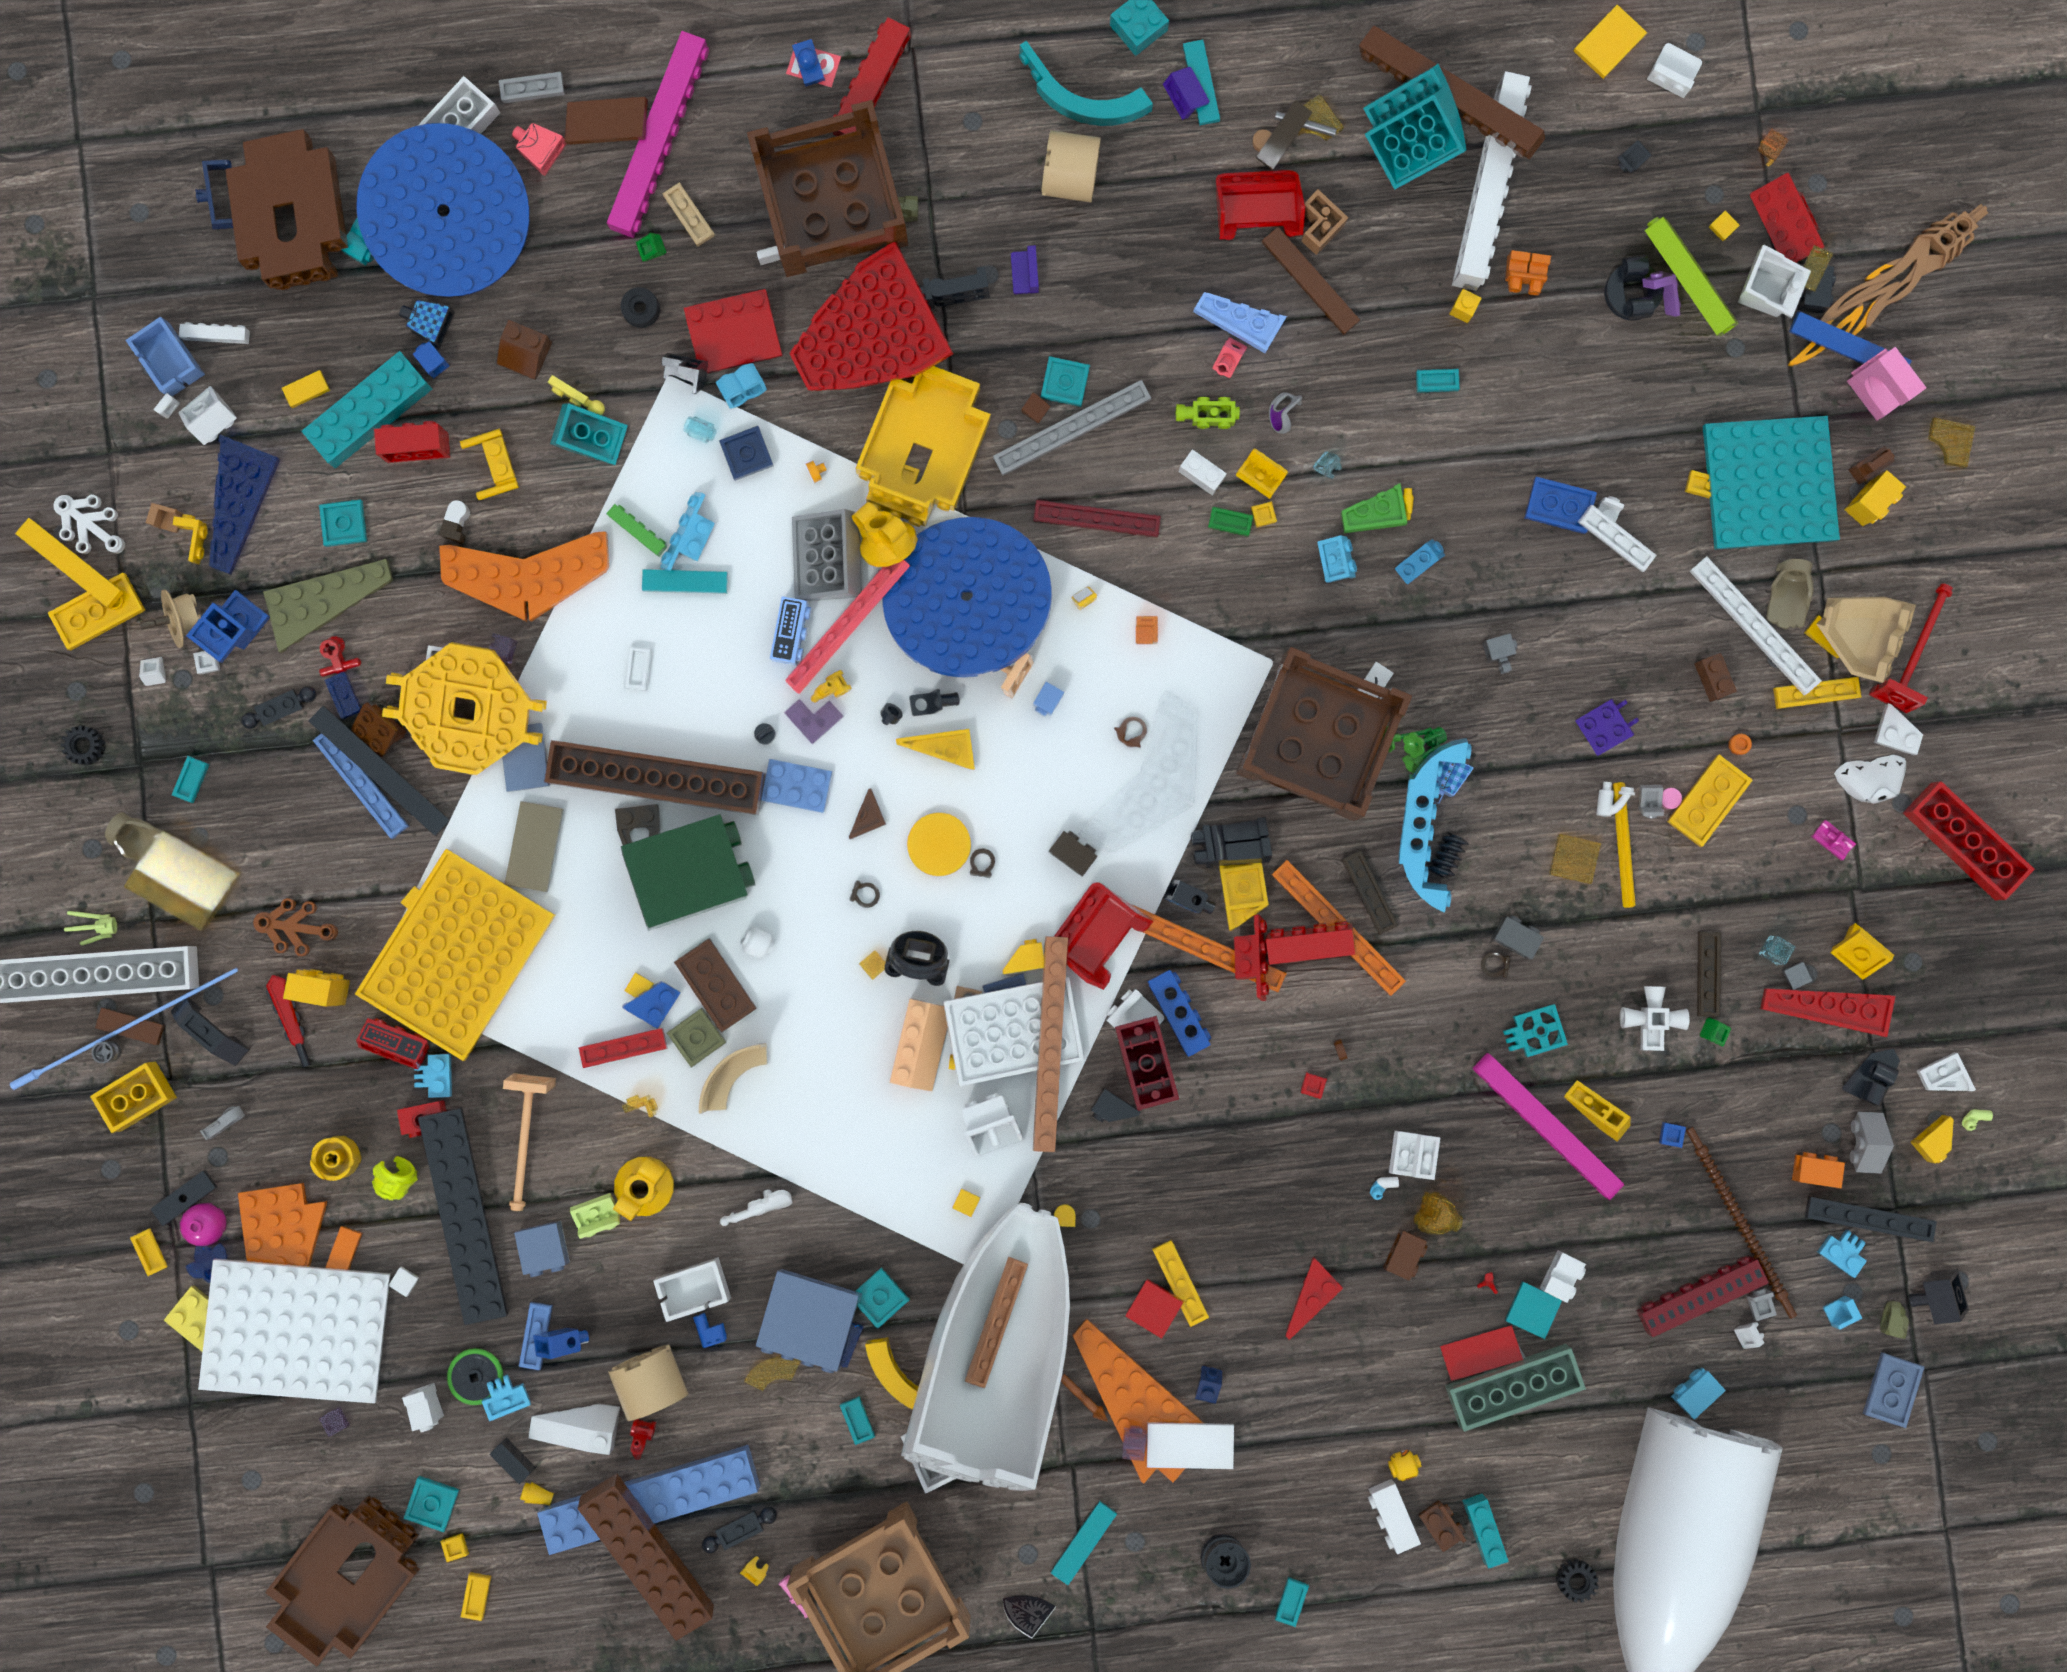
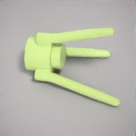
M67 912L68 915L99 919L95 921L94 925L64 928L65 932L95 929L96 933L101 934L81 941L80 945L82 946L104 938H112V934L117 932L116 919L111 917L110 914Z

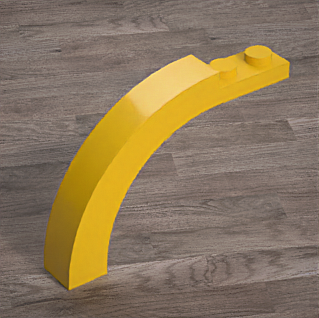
M889 1337L867 1340L865 1344L867 1356L877 1378L894 1398L908 1408L913 1409L919 1386L908 1379L897 1365L890 1348Z

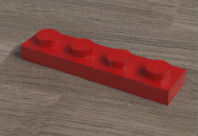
M660 1028L578 1047L582 1067L587 1068L668 1049L664 1029Z

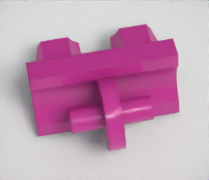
M1824 820L1811 836L1840 860H1844L1848 852L1856 845L1855 842L1827 820Z

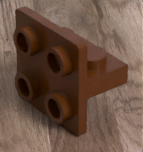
M366 702L363 704L351 731L380 757H383L390 745L403 738L406 731L392 718L382 717L383 710L376 704L371 706Z

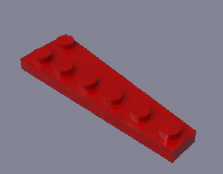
M1764 989L1760 1009L1887 1037L1896 996Z

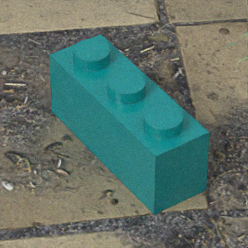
M1479 1494L1462 1500L1482 1560L1487 1568L1509 1562L1488 1499L1483 1494Z

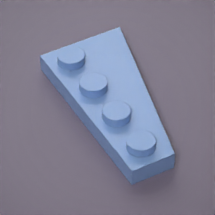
M1206 292L1203 293L1193 311L1263 353H1266L1286 319V316L1270 314V311L1263 309L1260 311L1250 308L1249 305L1230 302V299Z

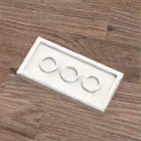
M1147 1422V1467L1233 1469L1234 1424Z

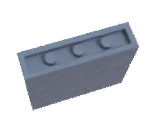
M784 1269L778 1270L756 1347L761 1348L760 1351L767 1354L779 1353L781 1358L792 1361L794 1358L801 1360V1364L813 1367L817 1365L822 1367V1371L828 1373L837 1372L842 1366L840 1363L862 1293Z

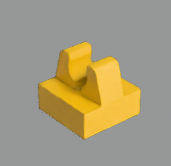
M757 1556L747 1563L740 1572L741 1575L756 1586L763 1581L768 1569V1564H765L762 1569L757 1568L756 1562L759 1559Z

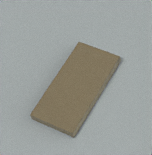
M520 801L505 885L548 892L564 809Z

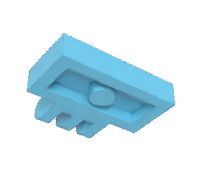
M451 1054L428 1055V1065L420 1066L419 1070L414 1069L415 1071L423 1070V1074H414V1079H423V1083L416 1082L414 1087H428V1098L452 1097Z
M1848 1229L1843 1232L1839 1240L1828 1235L1817 1253L1855 1278L1867 1261L1858 1255L1864 1247L1865 1241L1860 1239L1857 1242L1858 1236L1853 1234L1850 1237L1851 1231Z
M508 1374L503 1376L505 1385L502 1384L500 1378L495 1379L497 1388H494L492 1381L487 1382L491 1396L482 1399V1404L489 1421L531 1405L524 1383L513 1387Z

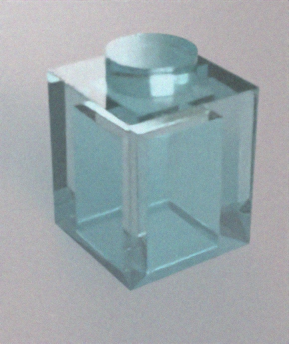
M1769 936L1759 955L1776 965H1786L1796 946L1779 936Z

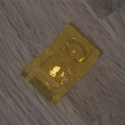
M635 1095L626 1099L627 1104L622 1105L624 1113L645 1106L649 1117L657 1115L656 1110H658L656 1101L654 1098H650V1095L639 1098V1095Z

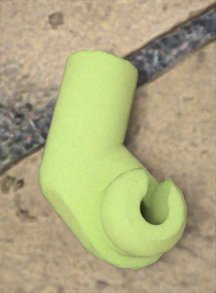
M1972 1109L1962 1119V1125L1966 1130L1972 1131L1976 1129L1975 1126L1979 1120L1991 1121L1993 1113L1991 1110Z

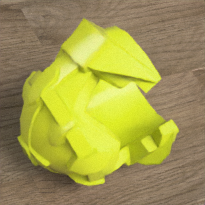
M399 1156L394 1158L393 1161L396 1162V1167L400 1170L395 1174L385 1168V1162L383 1161L373 1168V1188L375 1193L385 1200H400L418 1180V1171L405 1158Z

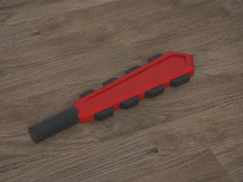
M272 975L266 985V994L274 1003L272 1008L275 1014H278L280 1017L278 1020L280 1026L285 1028L284 1035L286 1040L290 1041L296 1048L302 1067H307L311 1063L304 1047L303 1036L305 1030L299 1024L301 1020L300 1014L295 1011L296 1002L283 999L286 979Z

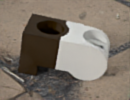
M452 501L449 504L439 532L442 538L464 544L466 538L461 533L464 521L470 516V510L463 502Z

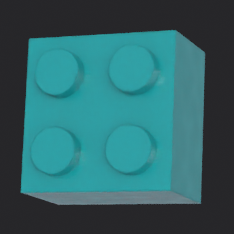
M1128 0L1110 15V26L1135 56L1168 31L1169 20L1152 0Z

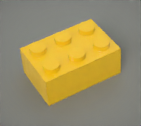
M296 969V973H288L283 999L325 1007L345 1005L350 980L343 979L344 975L323 974V971Z
M156 1061L144 1063L90 1096L111 1133L125 1130L177 1098Z

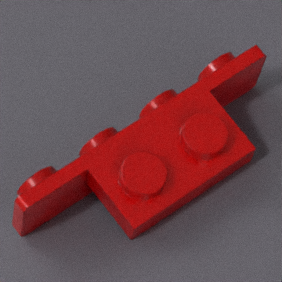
M1259 914L1254 915L1255 935L1234 937L1235 978L1237 980L1256 978L1257 998L1261 1001H1266V995H1269V985L1266 982V974H1268L1269 969L1268 963L1265 961L1267 945L1264 939V933L1267 932V923Z

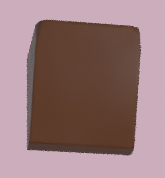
M1033 392L1022 407L1021 412L1039 424L1051 406Z

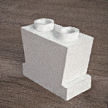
M434 1383L414 1389L402 1398L404 1406L407 1408L412 1431L418 1429L420 1432L428 1431L434 1425L439 1424L438 1420L444 1416Z

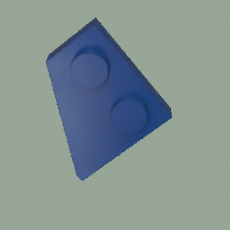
M660 981L651 989L639 994L632 1001L624 1003L622 1008L658 1029L681 992Z

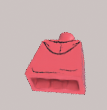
M534 123L526 131L517 126L512 133V137L519 141L516 145L519 153L544 176L566 146L563 136Z

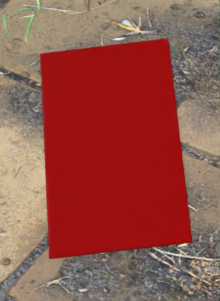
M1512 1325L1440 1346L1451 1381L1523 1360Z

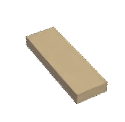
M680 182L662 193L697 247L715 236Z

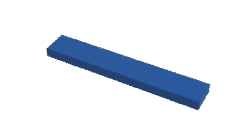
M1797 312L1789 330L1792 334L1861 364H1864L1885 349L1802 312ZM1904 357V359L1910 365L1912 360Z

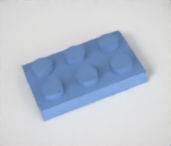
M769 759L761 801L824 813L832 771Z

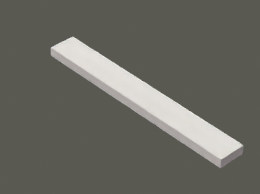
M1707 556L1690 570L1691 574L1803 695L1809 693L1822 681Z

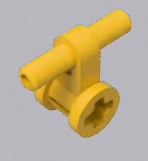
M839 670L829 675L825 679L826 682L815 689L814 694L811 696V701L816 703L820 699H824L834 694L835 698H838L849 692L852 687L846 683L842 676L844 675L843 671Z

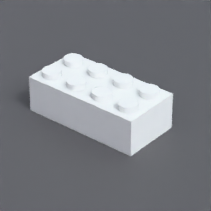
M463 76L419 125L431 123L453 124L481 134L500 114V111L494 102Z

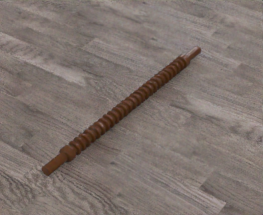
M1693 1126L1687 1128L1686 1132L1695 1147L1694 1152L1700 1157L1699 1161L1703 1162L1702 1166L1707 1168L1705 1172L1710 1173L1708 1177L1712 1178L1711 1182L1716 1184L1714 1188H1718L1717 1193L1721 1194L1720 1199H1724L1723 1204L1727 1205V1210H1730L1729 1215H1733L1732 1220L1736 1221L1735 1226H1739L1738 1231L1742 1232L1741 1237H1745L1744 1242H1748L1747 1247L1751 1248L1750 1253H1754L1753 1258L1758 1259L1767 1280H1769L1768 1285L1772 1286L1771 1291H1775L1774 1296L1776 1300H1780L1789 1319L1795 1318L1797 1313L1787 1297L1789 1295L1787 1290L1782 1288L1783 1283H1779L1780 1278H1776L1777 1273L1773 1272L1774 1267H1770L1771 1262L1767 1261L1768 1256H1764L1765 1251H1762V1246L1758 1245L1759 1240H1755L1756 1235L1752 1234L1753 1229H1749L1750 1224H1747V1219L1743 1218L1744 1213H1740L1742 1209L1737 1207L1738 1202H1734L1735 1197H1732L1733 1193L1728 1191L1730 1189L1729 1186H1725L1727 1182L1722 1180L1724 1178L1723 1175H1719L1721 1171L1717 1170L1718 1166L1713 1164L1715 1160L1711 1159V1154H1708L1709 1149L1706 1145H1703Z

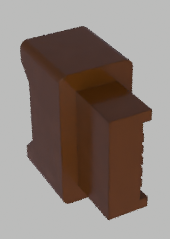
M1883 446L1851 467L1849 472L1856 482L1861 484L1895 462V456L1889 448L1887 449L1886 446Z

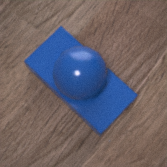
M812 39L792 45L805 87L825 81Z

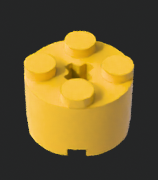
M334 1136L323 1139L314 1146L311 1152L310 1165L313 1172L319 1178L336 1181L348 1177L356 1171L361 1162V1155L357 1144L346 1136ZM335 1155L338 1157L336 1162L333 1160Z

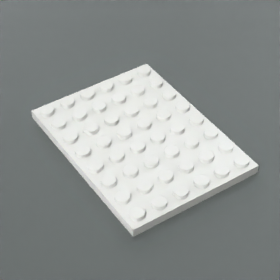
M214 1259L198 1390L376 1403L391 1273Z

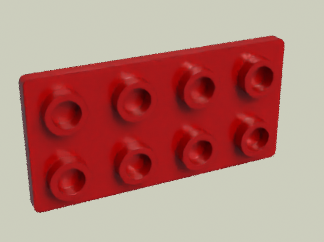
M1789 173L1750 193V197L1777 252L1797 263L1825 247L1818 233L1820 229L1802 192L1797 190Z

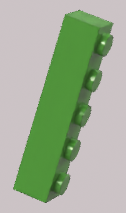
M614 504L606 514L656 556L660 557L667 549L666 542L661 538L657 539L653 531H647L645 529L646 526L642 522H636L634 520L635 517L631 513H625V509L621 505L617 506Z

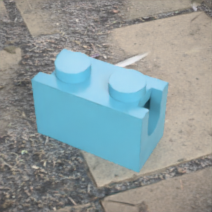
M1704 1368L1694 1370L1689 1376L1690 1379L1684 1384L1678 1385L1674 1389V1394L1671 1395L1684 1412L1694 1420L1726 1391Z

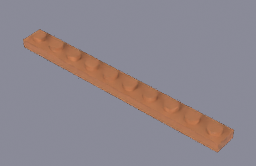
M1045 936L1032 1148L1033 1151L1055 1152L1067 937Z

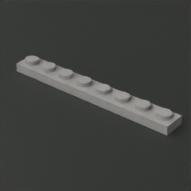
M1140 380L994 455L993 459L1002 476L1150 401L1151 397L1143 381Z

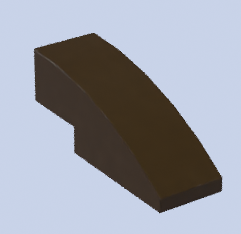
M1295 100L1256 159L1273 170L1313 112Z

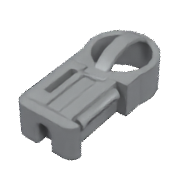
M240 1106L230 1107L223 1112L218 1120L200 1132L205 1140L212 1139L242 1119L245 1114Z

